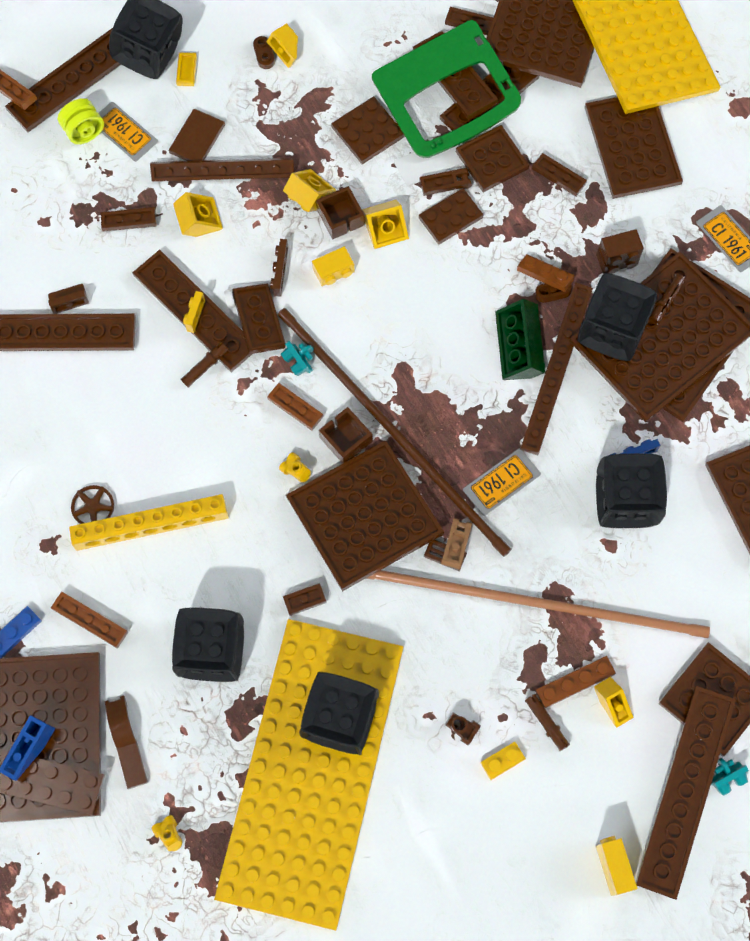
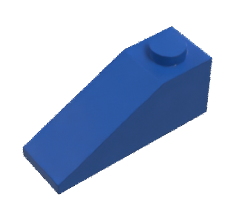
M30 715L3 761L0 773L17 781L44 749L55 728Z

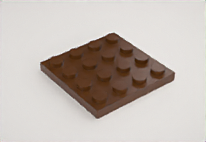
M708 642L658 704L684 725L695 686L736 699L720 755L724 757L750 725V675Z

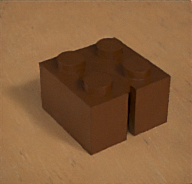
M349 186L316 200L317 212L332 240L347 234V229L351 232L365 226V215Z
M637 229L601 238L596 256L603 274H613L620 269H631L638 265L644 247Z
M349 407L335 417L336 428L333 420H331L318 430L319 438L342 464L352 459L373 442V434Z

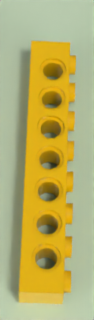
M220 494L69 526L72 546L76 551L229 518L224 496Z

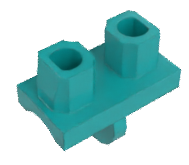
M288 341L285 344L287 348L280 355L288 363L294 358L297 362L290 367L292 372L296 376L304 372L311 373L313 368L308 361L313 359L311 355L314 350L311 345L305 347L301 343L298 348L296 344Z
M723 758L718 759L717 763L719 766L715 769L716 774L713 776L711 785L721 795L724 796L732 791L728 783L734 780L737 786L748 783L746 772L749 770L746 765H742L739 761L734 763L732 759L727 762Z

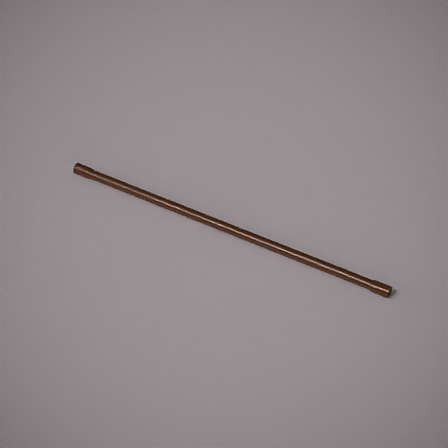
M286 308L280 310L278 313L279 318L307 346L311 345L313 347V353L491 542L492 546L505 557L512 550L506 542L485 523L297 322L296 318Z

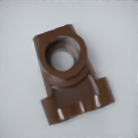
M454 712L451 713L445 723L449 729L461 738L460 741L467 746L472 742L475 734L481 727L474 720L470 722ZM455 720H458L460 722V726L458 728L454 727Z

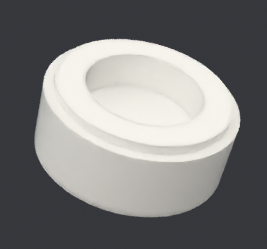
M231 290L224 291L228 308H234L235 302Z

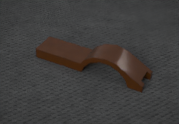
M120 696L119 700L109 702V700L104 701L110 732L118 752L127 789L147 784L148 780L140 750L129 721L125 696Z

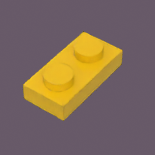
M196 291L194 297L190 298V309L183 319L187 332H195L205 303L202 292Z
M513 742L481 761L480 764L491 781L523 762L526 758L516 742Z

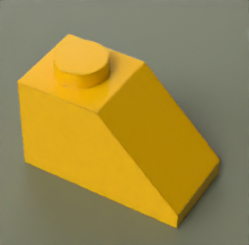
M286 23L273 31L266 42L289 69L297 58L298 36Z
M612 677L594 686L599 702L616 728L634 718L623 689Z

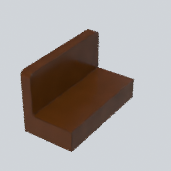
M83 284L48 294V303L53 314L89 304Z

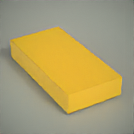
M179 52L177 86H194L196 53Z

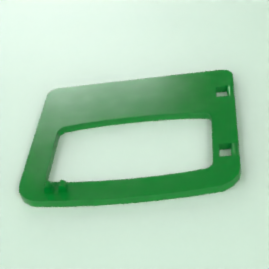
M469 20L372 73L374 85L414 153L422 158H430L479 135L516 112L521 104L519 91L512 83L490 43L486 40L482 30L474 20ZM480 37L484 44L478 46L475 39ZM483 63L503 94L504 101L482 116L454 131L430 141L424 140L404 104L437 82L470 66ZM507 81L510 88L505 90L501 83Z

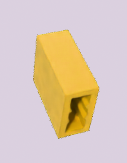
M615 836L600 840L596 850L611 896L638 889L622 838L616 839Z

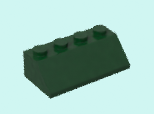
M521 299L495 311L502 380L531 379L546 373L538 304Z

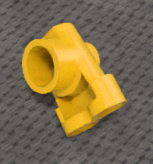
M294 452L290 453L287 460L279 466L281 472L285 475L290 474L294 476L299 482H306L311 475V471L300 461L301 458Z
M172 815L165 817L162 822L154 824L151 829L155 837L161 839L168 851H177L182 846V839L178 835L176 830L177 822Z

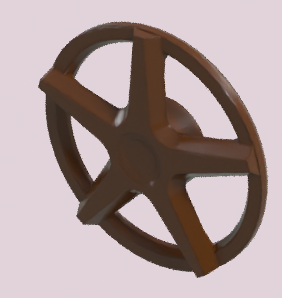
M90 485L78 490L71 502L72 516L80 524L85 522L81 521L77 516L84 513H89L91 522L97 521V513L100 511H110L105 519L110 518L114 511L113 497L102 486ZM90 489H98L93 498H89L83 492ZM104 492L108 495L111 506L100 503ZM80 497L85 505L75 511L76 500Z

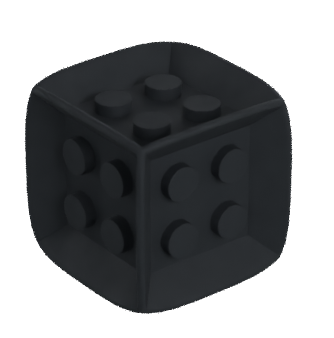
M127 0L110 34L109 52L111 57L119 64L145 77L158 79L167 67L178 45L182 32V15L176 9L160 0Z
M604 273L596 286L587 308L585 319L578 333V342L604 355L623 361H630L635 354L655 305L657 293L638 282L615 274Z
M629 453L603 457L596 471V504L600 526L606 528H647L659 525L666 515L667 506L666 473L662 456L647 453Z
M196 607L179 609L175 622L172 647V670L176 676L199 681H238L244 646V619L242 615L225 609Z
M318 672L304 709L301 729L299 731L301 738L341 752L361 755L374 717L379 690L350 678L332 673Z

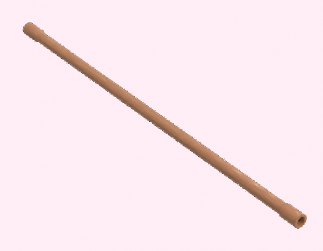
M383 570L366 578L674 631L702 638H709L710 627L668 621Z

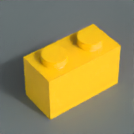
M345 246L312 260V269L321 286L331 285L336 280L342 277L347 278L355 272L354 263Z

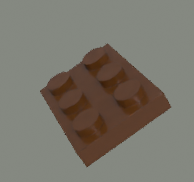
M464 188L419 214V219L437 244L440 245L483 219L484 214Z

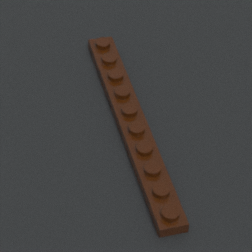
M579 283L574 285L520 448L522 451L539 455L574 346L569 340L579 332L593 289L592 287Z

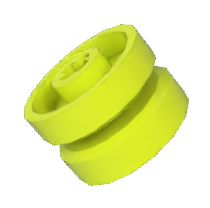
M84 98L73 100L65 105L57 118L59 125L74 144L90 142L101 133L104 127V121L100 114L96 112L94 105L90 100Z

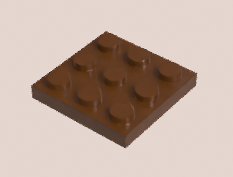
M374 96L331 123L332 129L361 164L366 163L405 137L398 124Z
M502 125L457 147L455 151L483 193L529 169V164Z

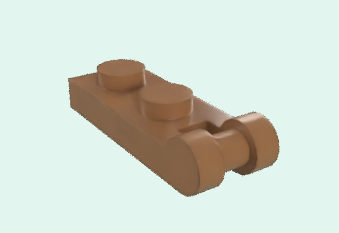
M453 518L441 564L456 569L461 568L472 523H463L459 519Z

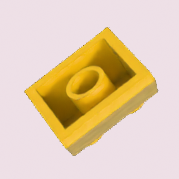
M312 169L292 173L283 189L289 199L296 201L307 212L317 210L316 200L337 191Z
M185 192L173 203L182 235L198 237L223 229L213 197Z
M397 199L362 209L365 215L366 228L374 249L409 239L402 206Z

